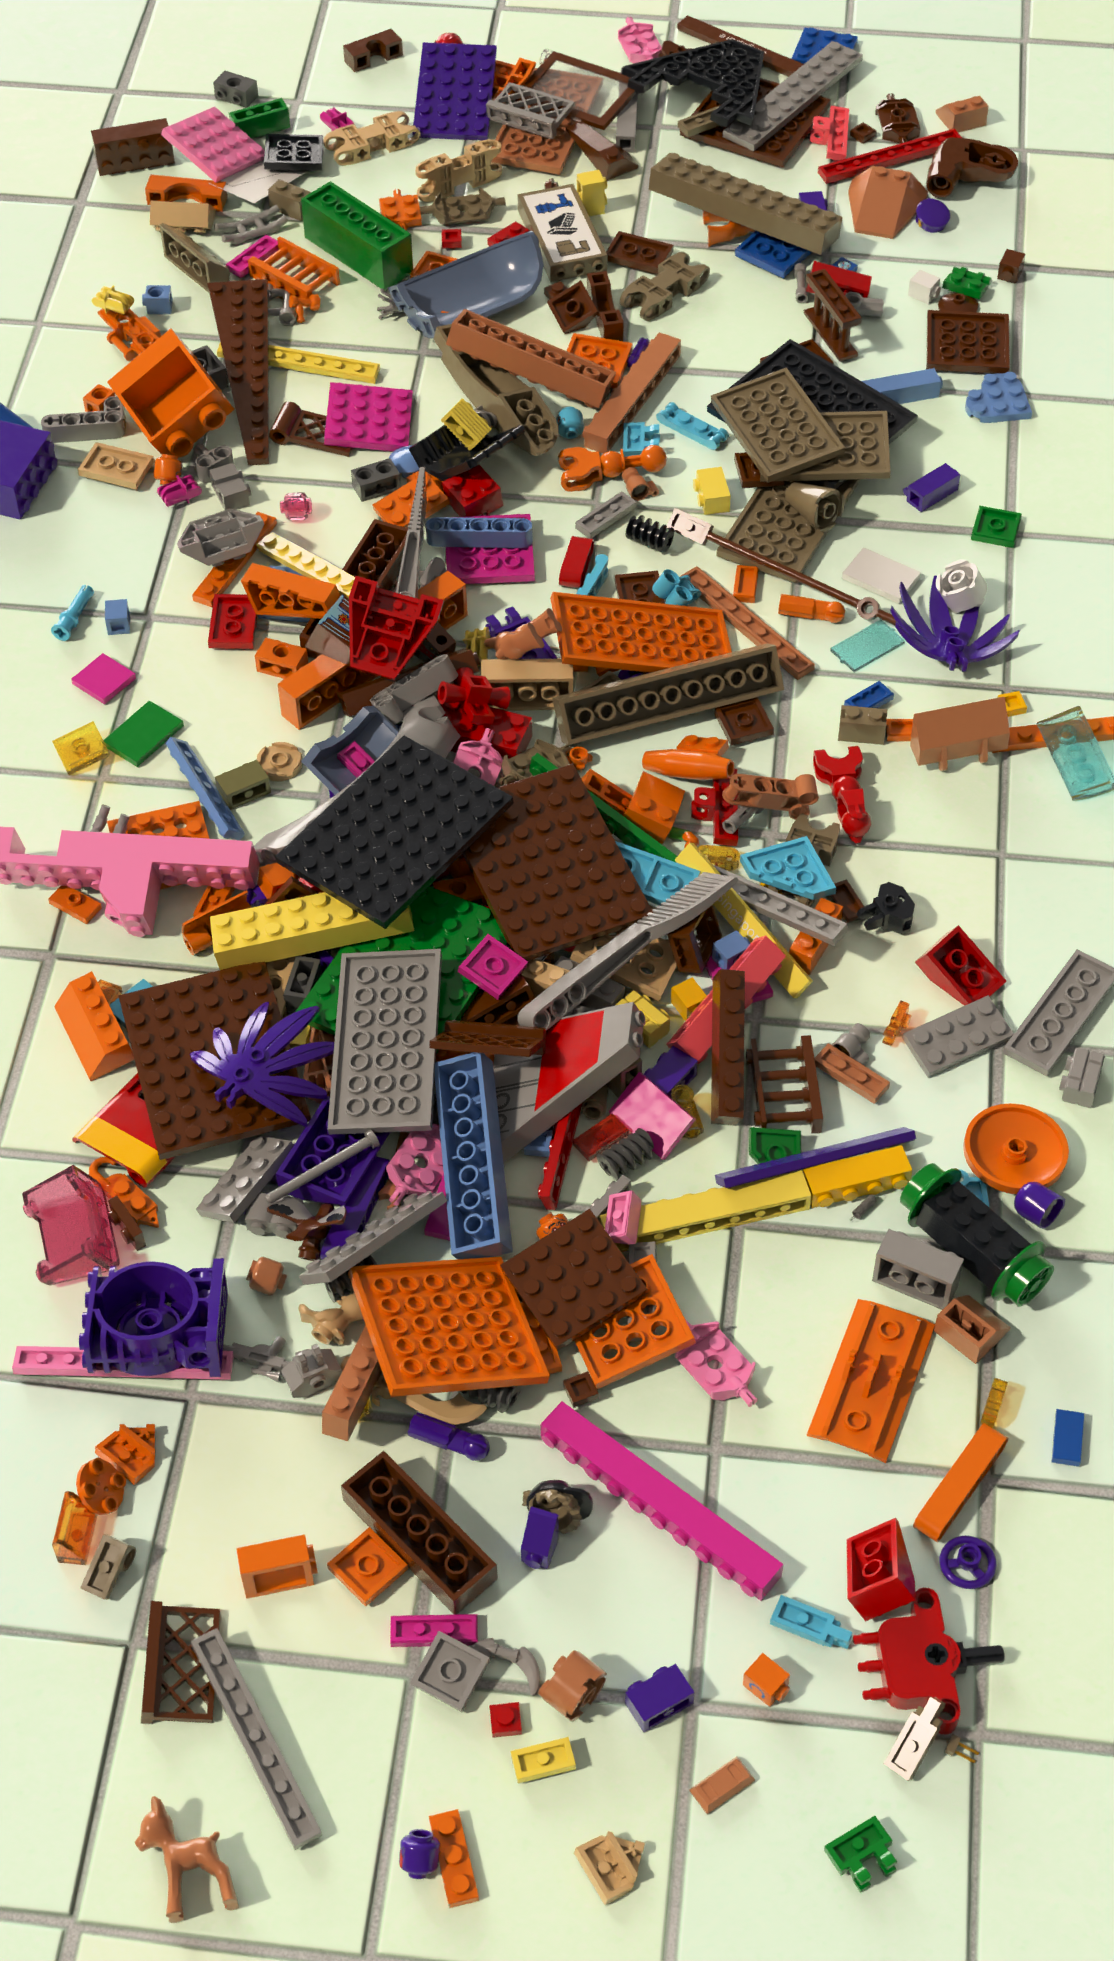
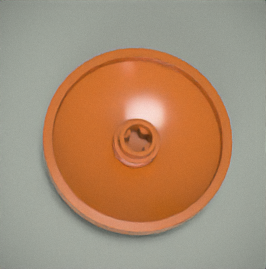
M999 1104L981 1111L968 1125L963 1143L964 1156L972 1172L988 1186L1011 1194H1017L1020 1188L1028 1182H1038L1047 1188L1052 1186L1063 1174L1069 1155L1068 1142L1060 1126L1042 1111L1021 1104Z

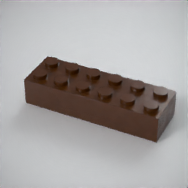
M384 1450L341 1485L343 1501L408 1564V1568L454 1615H457L498 1580L497 1564Z

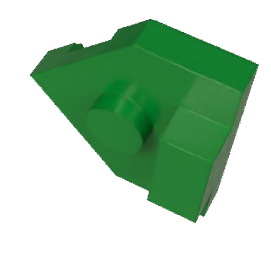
M755 1127L749 1129V1155L757 1164L801 1153L800 1130Z

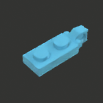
M783 1595L780 1596L770 1619V1625L822 1646L832 1647L834 1644L848 1649L852 1640L853 1632L841 1628V1622L835 1620V1616Z

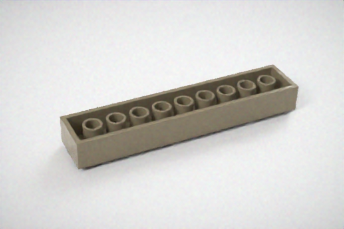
M677 153L667 154L650 170L648 190L822 255L839 239L842 216L836 215L832 211L820 209L816 205L804 203L797 198L788 197L781 192L769 190L762 185L753 184L746 179L737 178L728 172H721L711 166L697 163L695 160L686 159Z
M766 643L552 697L561 741L571 745L784 690L776 645Z

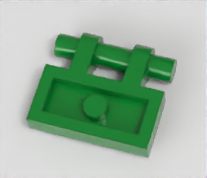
M953 267L952 273H949L943 281L942 288L980 299L986 292L987 285L991 284L992 278L985 276V273L982 272L974 273L968 271V268Z

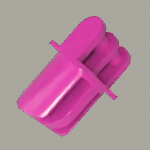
M335 107L320 114V120L331 131L354 124L347 117V112L341 113Z
M176 475V481L157 489L158 495L167 507L182 501H186L189 504V499L202 493L201 487L194 481L192 475L182 478Z

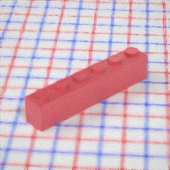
M766 935L755 938L729 969L745 971V1009L752 1003L753 1000L751 998L753 995L765 988L768 977L779 971L782 967L781 962L786 957ZM713 989L666 1044L669 1048L675 1046L698 1061L697 1064L706 1059L708 1056L707 1051L712 1046Z

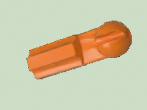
M781 594L778 614L838 623L845 616V608L837 601L828 602Z

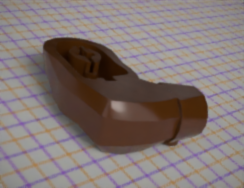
M949 137L938 146L933 155L932 163L928 168L926 187L935 198H941L950 195L959 180L969 183L1006 181L1014 175L1018 166V158L1012 150L1001 145H992L974 139Z

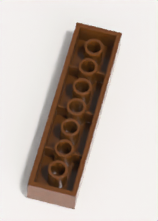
M374 519L342 570L354 577L359 576L377 581L379 588L390 591L400 573L408 528ZM310 618L299 635L300 647L307 649L308 657L316 659L322 654L308 649L305 645L321 619Z

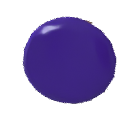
M928 198L917 205L915 220L919 227L932 233L945 229L950 220V211L944 203L937 199Z

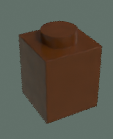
M1006 249L999 263L997 279L1016 284L1024 268L1026 253Z

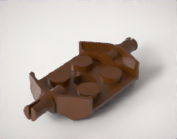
M890 93L887 94V100H882L875 110V115L878 114L883 131L882 139L901 144L920 137L921 128L913 103L906 98L895 99L893 93L891 95Z

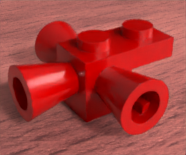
M468 667L457 670L458 677L453 680L454 684L445 681L440 683L438 688L439 703L459 702L470 722L476 725H493L495 716L488 704L502 709H507L510 704L511 694L508 686L492 688L486 676H477Z

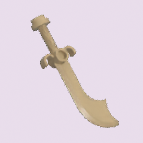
M349 1356L345 1357L341 1363L340 1367L342 1371L349 1359ZM383 1375L379 1377L375 1385L376 1388L372 1391V1401L376 1406L380 1407V1398L376 1397L378 1395H381L384 1399L394 1398L424 1415L453 1425L473 1421L487 1410L485 1404L471 1403L464 1399L460 1392L454 1398L447 1401H434L421 1394L391 1397Z

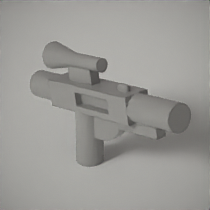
M277 1336L270 1346L259 1344L249 1347L234 1342L232 1346L224 1344L223 1351H233L234 1358L240 1362L258 1366V1368L252 1367L251 1373L266 1376L278 1383L282 1376L281 1370L290 1363L285 1358L277 1356L286 1343V1340L281 1336Z

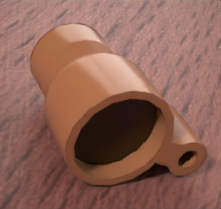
M629 467L623 471L622 479L626 483L627 492L635 501H641L648 495L657 496L659 494L653 481L647 482L644 477L640 476L635 467Z

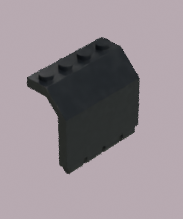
M443 425L408 449L419 468L424 467L427 473L443 481L476 467L525 433V428L522 425H518L492 437L486 435L470 451L468 447H465V444H462V441H459V438H456V435H453V432L446 425Z

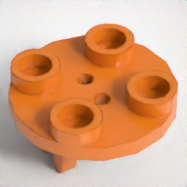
M95 1458L83 1464L77 1473L76 1487L79 1497L76 1504H83L85 1510L98 1515H107L115 1512L123 1501L124 1487L126 1485L124 1474L118 1472L111 1463L101 1458Z

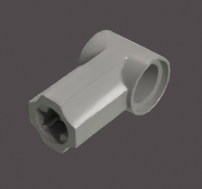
M849 292L845 295L860 316H882L883 299L862 298L856 292Z

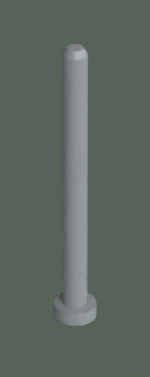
M368 1130L364 1133L365 1137L268 1193L265 1196L266 1201L273 1203L370 1146L373 1149L380 1145L376 1135L372 1130Z

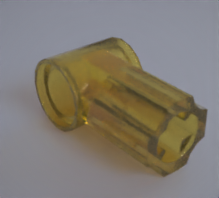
M687 1085L675 1086L671 1092V1098L696 1119L682 1138H697L698 1135L704 1132V1128L694 1102V1091Z

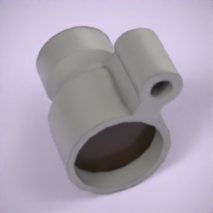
M856 1023L849 1030V1033L840 1035L832 1046L865 1065L869 1061V1056L864 1052L861 1044H864L870 1038V1032L864 1025Z

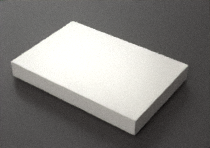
M863 547L842 572L841 579L899 604L902 601L899 589L900 582L904 584L907 592H909L919 580L921 572Z

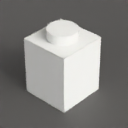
M919 269L909 280L908 296L929 305L941 292V287H939L941 278Z

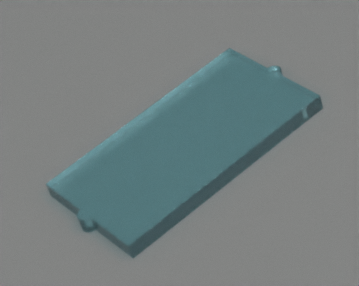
M880 619L831 647L830 651L840 659V663H844L853 672H856L905 644V640L895 632L894 628L891 629Z

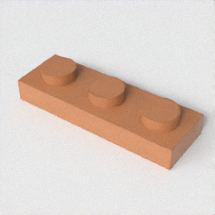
M829 1043L814 1058L817 1068L873 1104L890 1087L888 1080Z

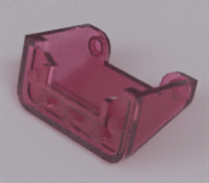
M72 1165L22 1193L25 1214L39 1222L46 1260H41L37 1263L35 1271L41 1283L51 1286L88 1277V1272L93 1271L94 1266H100L102 1273L109 1271L110 1266L118 1267L120 1265L112 1222L107 1213L109 1209L106 1195L101 1184L96 1179L75 1165Z

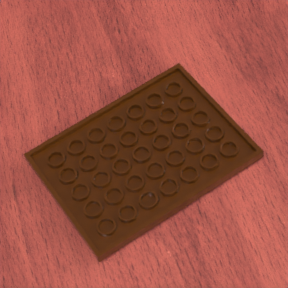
M574 764L497 787L511 795L514 804L463 853V856L512 951L526 961H530L628 928L637 923L639 919L642 920V917L648 916V913H653Z
M265 962L239 965L118 995L160 1160L298 1125V1123L265 1107L249 1095H243L238 1098L232 1109L227 1107L226 1102L230 1095L224 1097L221 1102H218L215 1098V1092L220 1087H223L226 1081L203 1070L190 1058V1053L194 1051H206L221 1060L213 1043V1031L217 1027L227 1034L231 1042L233 1054H237L240 1036L247 1020L265 1002H269L268 1014L253 1047L272 1026L282 1020ZM288 1044L275 1057H277L278 1055L282 1054L287 1050H290V1044ZM296 1067L270 1075L299 1078ZM279 1093L298 1107L306 1117L307 1122L311 1120L305 1097Z

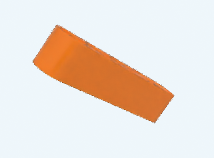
M983 1423L921 1509L914 1521L913 1528L932 1540L939 1542L998 1459L1009 1438Z

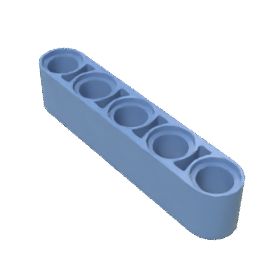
M433 517L425 523L426 541L433 547L526 548L533 542L532 522L524 518Z

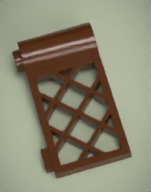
M290 401L282 405L269 432L270 439L278 445L292 442L347 457L350 456L353 449L352 447L342 448L318 442L316 439L325 436L323 425H326L327 416L301 410L299 405ZM306 418L314 422L306 425L303 420ZM318 427L321 431L312 434L310 430ZM302 432H306L308 436L299 437L296 435Z

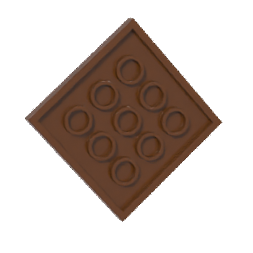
M927 310L926 369L935 368L936 371L995 374L1009 372V314Z
M591 1209L583 1212L500 1265L502 1271L557 1351L648 1294V1289Z

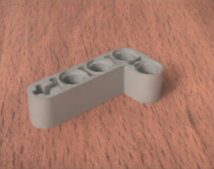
M112 396L104 401V411L50 414L41 419L42 430L51 432L52 442L54 443L117 439L125 435L126 417L123 404L117 396Z
M443 654L378 692L370 699V702L395 725L404 718L402 711L437 691L442 681L450 683L458 677V673L448 655Z

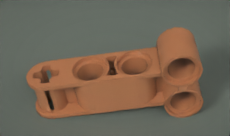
M734 774L730 779L729 787L725 788L722 794L724 800L729 804L788 811L790 818L795 820L802 813L809 815V805L816 803L819 799L815 777L811 774L800 775L795 780Z

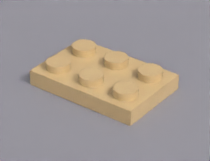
M96 442L78 468V473L82 477L137 490L154 464V457Z

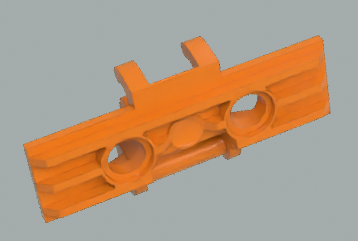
M130 308L124 315L111 310L106 314L105 309L97 311L98 315L114 330L107 335V341L110 344H114L124 354V358L127 361L135 359L162 336L160 330L145 316L139 318ZM122 320H129L128 322H125V323H121V322H120V321H122ZM123 340H125L126 342L132 340L133 343L130 344L131 348H129L123 342Z

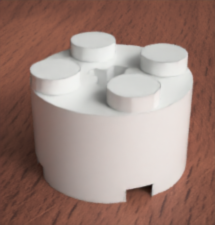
M968 560L952 562L945 567L946 571L942 575L939 573L937 576L936 587L953 613L979 607L985 602L984 597L987 593V584L974 563H969Z

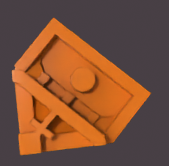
M119 1424V1431H114L95 1446V1454L111 1463L118 1472L123 1473L125 1478L135 1485L155 1465V1424H146V1428H131L124 1424Z

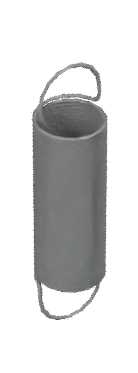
M870 1194L852 1211L853 1217L860 1219L877 1203V1197Z

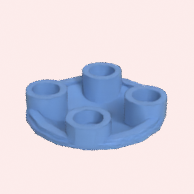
M413 445L400 447L389 456L404 478L419 471V467L408 449Z

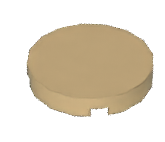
M287 742L271 743L272 746L263 747L257 754L258 762L271 781L292 779L302 769L301 752L293 744Z

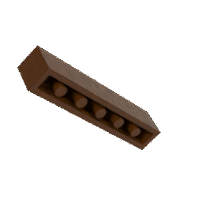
M720 969L713 977L711 1124L736 1126L744 1118L745 971Z

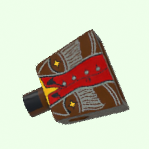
M437 622L414 655L423 662H426L440 655L455 652L456 641Z

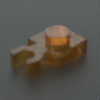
M900 1000L891 1017L890 1024L884 1031L883 1035L885 1037L882 1043L892 1046L902 1028L906 1029L911 1020V1015L908 1014L909 1003Z

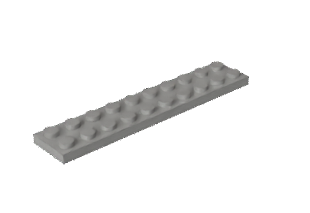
M830 42L756 103L752 126L735 120L723 130V137L755 151L862 61L863 54L837 42Z

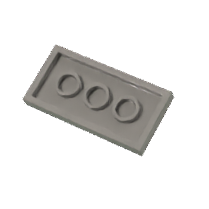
M989 995L905 1032L902 1039L929 1078L1008 1042L1014 1033Z
M257 1135L249 1143V1146L241 1156L235 1159L230 1169L220 1177L214 1188L204 1196L202 1202L196 1208L200 1216L235 1223L278 1171L294 1146L293 1142Z

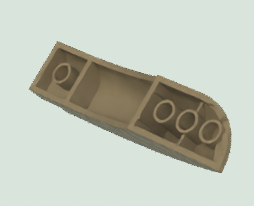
M452 324L436 327L433 339L442 352L441 360L471 403L476 408L482 405L484 411L491 412L497 417L495 428L500 433L518 425L524 426L525 433L512 441L521 449L534 456H540L548 452L556 443L559 432L558 424L535 387L527 386L515 375L510 374L508 370L495 368L484 360H476L467 353L454 351L450 346L446 345Z

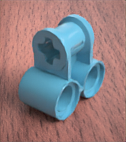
M670 569L664 570L652 586L653 592L658 597L666 599L664 604L687 606L695 602L701 595V591L696 589L691 583L689 575L679 577L677 573Z

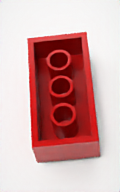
M459 702L441 704L445 711L442 717L447 716L460 735L451 752L457 753L461 742L480 741L485 729L489 728V733L491 730L495 732L491 740V746L499 752L502 759H504L505 755L510 759L526 751L533 736L532 717L490 707L495 716L493 725H476L470 722Z

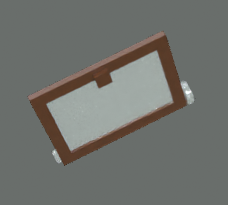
M547 48L540 55L539 68L522 85L574 101L575 107L566 118L577 122L583 121L587 125L601 130H605L636 94L639 96L643 95V93H637L627 87L630 77ZM533 96L524 97L525 100L534 98ZM543 101V102H540V103H541V105H542V104L550 103V101ZM535 103V104H531L530 106H533V107H534V106H538V104ZM566 106L557 107V109L566 108ZM554 108L547 109L545 111H554Z

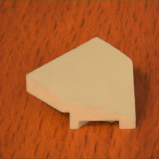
M608 1831L606 1836H598L576 1847L574 1854L604 1905L632 1891L638 1875L637 1872L645 1843L637 1840L634 1843L616 1837L613 1832Z

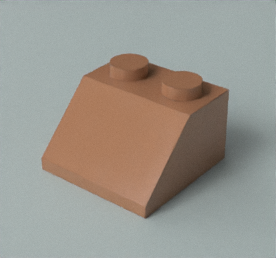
M974 96L946 104L936 109L935 113L949 130L955 128L959 133L986 126L989 106L981 96Z

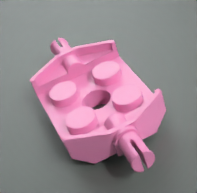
M631 16L630 19L627 17L625 20L627 25L618 30V40L629 61L634 64L658 58L662 47L653 32V24L635 23Z
M486 728L480 741L460 743L453 763L466 771L472 768L478 770L480 778L494 786L501 770L503 759L499 752L491 746V740L495 732L491 730L489 733L490 729Z
M432 1124L431 1131H411L387 1164L388 1177L396 1186L395 1192L389 1198L391 1203L395 1200L393 1205L398 1206L406 1195L410 1196L417 1193L420 1196L425 1192H432L442 1178L444 1171L439 1125ZM415 1157L423 1158L426 1167H418L415 1163Z
M686 1320L696 1343L676 1352L675 1358L713 1400L723 1401L734 1396L737 1398L740 1396L749 1407L752 1404L754 1405L758 1399L748 1389V1385L754 1374L756 1363L752 1362L751 1365L719 1329L718 1321L693 1326ZM712 1360H716L722 1364V1367L711 1369L707 1364Z

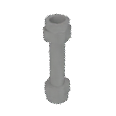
M798 263L794 266V277L797 279L795 297L798 303L803 304L808 300V292L805 288L807 268L805 264Z

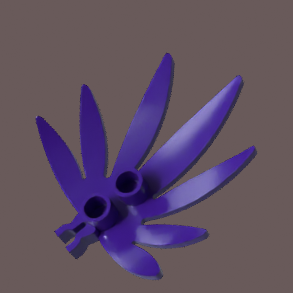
M936 575L933 577L929 597V619L932 632L920 615L902 582H900L899 586L901 599L916 631L901 618L891 605L890 612L896 620L895 628L913 648L925 656L948 663L950 671H954L957 664L962 671L966 672L968 663L982 661L1000 653L1016 640L1020 631L1018 630L991 644L1005 628L1010 614H1007L970 646H967L975 630L979 607L965 610L959 629L953 626L947 604L936 587Z
M265 1002L247 1020L240 1036L237 1054H233L231 1042L227 1034L218 1027L213 1031V1043L221 1060L206 1051L190 1053V1058L196 1065L226 1081L225 1085L215 1092V1098L218 1102H221L224 1097L230 1095L226 1102L227 1107L232 1109L238 1098L243 1095H249L272 1111L307 1127V1119L295 1104L279 1093L327 1099L326 1090L301 1078L270 1075L334 1054L335 1042L308 1043L294 1047L275 1057L318 1014L319 1007L312 1006L299 1010L280 1020L253 1047L268 1014L269 1002Z

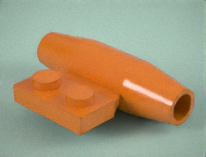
M685 736L676 747L677 749L646 751L642 758V765L645 770L668 777L717 780L730 779L734 773L733 760L722 757L729 748L728 740L718 739L717 737Z

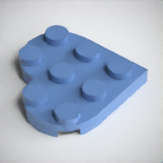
M1014 372L986 374L981 384V389L970 390L965 403V411L968 416L971 417L973 415L976 418H980L982 423L1031 419L1032 410L1023 385L1016 378L1017 375Z

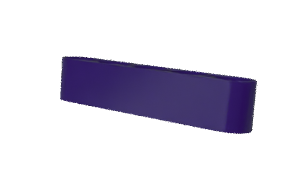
M379 1156L374 1158L346 1205H344L347 1210L345 1222L341 1225L331 1226L321 1249V1260L327 1257L325 1253L330 1249L346 1244V1238L358 1232L362 1233L365 1230V1225H367L379 1199L378 1192L384 1187L388 1179L386 1166L390 1159Z

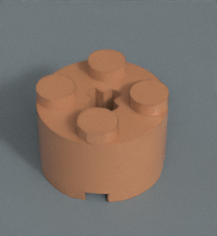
M573 1650L567 1658L563 1655L557 1660L552 1669L555 1671V1674L551 1680L548 1679L541 1686L538 1692L544 1701L571 1722H574L583 1714L580 1710L581 1707H584L587 1703L589 1705L593 1703L606 1681L604 1676L607 1675L603 1669L576 1650Z

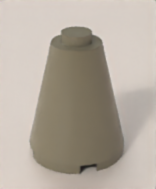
M795 482L788 486L785 491V500L814 528L822 532L832 529L837 524L834 521L838 516L841 517L844 512L845 498L836 489Z

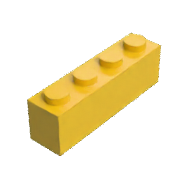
M900 1145L804 1168L803 1174L811 1193L810 1206L815 1208L819 1206L827 1207L832 1203L844 1200L852 1201L864 1195H876L893 1188H904L911 1180L913 1170L903 1146Z

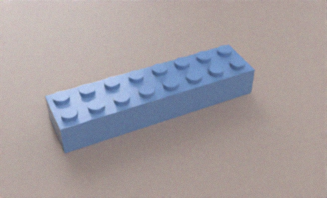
M472 1052L436 1062L435 1087L451 1255L456 1259L496 1257L511 1253L513 1248L493 1061L484 1053Z

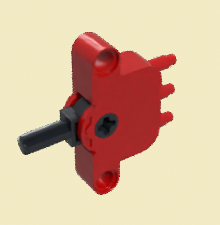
M923 1587L916 1591V1600L912 1602L910 1608L911 1616L887 1619L881 1624L878 1632L854 1635L853 1643L855 1645L876 1644L878 1660L861 1662L857 1666L859 1672H880L883 1688L864 1690L862 1692L864 1700H886L896 1709L910 1710L917 1709L919 1706L925 1708L930 1697H937L946 1703L942 1712L948 1713L952 1717L951 1720H944L940 1716L938 1717L943 1721L938 1733L947 1735L955 1731L960 1717V1705L955 1684L956 1675L965 1674L967 1666L1003 1663L1005 1653L1001 1645L964 1648L963 1642H955L950 1636L944 1634L945 1627L939 1597L934 1590ZM924 1602L929 1604L931 1608L924 1609L918 1604Z

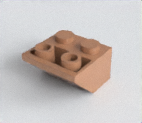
M970 1295L954 1298L937 1315L934 1332L977 1364L1010 1331L1011 1327Z

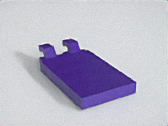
M512 606L505 609L507 614L505 620L508 625L502 627L493 614L486 617L488 624L485 627L489 628L491 638L496 637L501 632L515 631L518 627L531 621L528 617L521 619L519 613ZM542 638L544 648L532 649L519 659L558 658L544 638Z

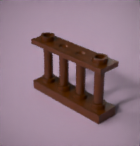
M825 269L806 274V281L815 292L814 307L805 309L804 315L839 362L858 357V352L849 341L851 327L860 325L862 317Z
M811 1035L801 1036L800 1046H796V1049L757 1051L756 1038L751 1039L750 1049H746V1063L751 1064L757 1106V1111L754 1112L755 1127L766 1128L769 1123L805 1121L806 1124H810L811 1134L822 1133L823 1112ZM796 1059L801 1061L802 1065L799 1069L760 1071L759 1061ZM799 1079L800 1082H804L805 1086L802 1087V1090L763 1092L762 1081ZM802 1100L808 1106V1108H805V1111L766 1113L764 1102Z

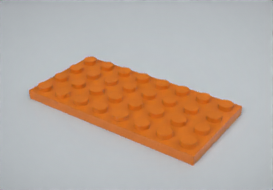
M552 592L550 597L552 611L556 620L562 626V631L557 632L562 664L655 672L732 652L723 612L719 609Z

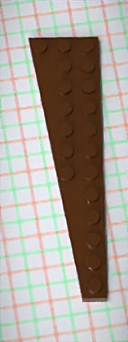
M256 279L207 283L248 465L269 464L268 280Z

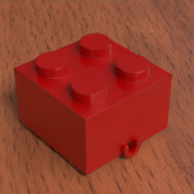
M480 464L442 482L444 494L450 502L449 505L460 517L484 516V513L487 514L486 516H489L491 512L503 506L501 488Z

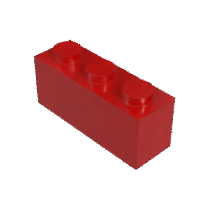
M814 261L810 273L825 269L844 295L849 292H856L862 298L868 297L872 276ZM807 284L806 291L815 294L810 285Z

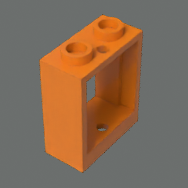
M305 1534L236 1548L246 1599L314 1585L313 1574H318L313 1544L307 1545Z

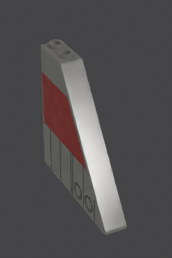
M634 1002L562 1017L546 1031L545 1054L543 1055L533 1054L530 1057L495 1054L493 1069L503 1163L512 1158L640 1058V1049L643 1046L642 1032L646 1020L644 1013L638 1009Z

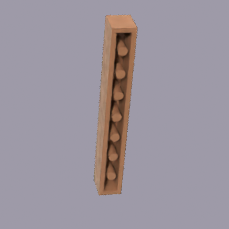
M659 332L654 339L650 340L647 349L641 352L638 361L632 364L629 373L626 376L624 375L619 386L613 389L610 398L604 401L601 410L595 413L589 426H585L582 435L584 447L603 454L611 450L624 432V423H631L680 357L681 339Z

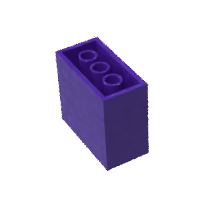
M0 420V515L21 520L25 512H28L34 498L38 497L42 486L47 483L51 472L56 469L58 460L55 457L51 432Z

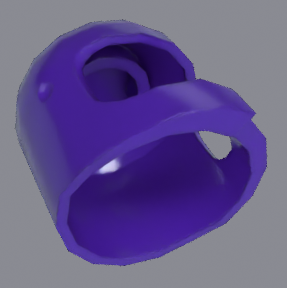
M1028 1182L1016 1194L1014 1207L1020 1216L1037 1227L1045 1229L1058 1217L1065 1206L1066 1199L1038 1182ZM1054 1200H1057L1056 1204L1053 1205L1049 1215L1046 1218L1042 1219L1043 1215L1045 1214L1046 1210L1051 1205V1203Z

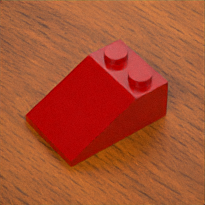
M959 925L947 932L915 961L930 981L964 1006L987 995L990 997L1006 982V979Z
M896 1518L846 1539L847 1599L865 1622L916 1600L915 1578L900 1524Z

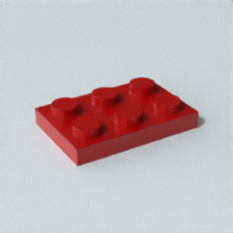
M214 594L208 636L209 648L253 649L257 615L247 594Z

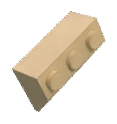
M150 201V225L155 227L156 231H160V224L162 223L182 232H186L187 229H194V233H206V230H212L216 209L210 204Z

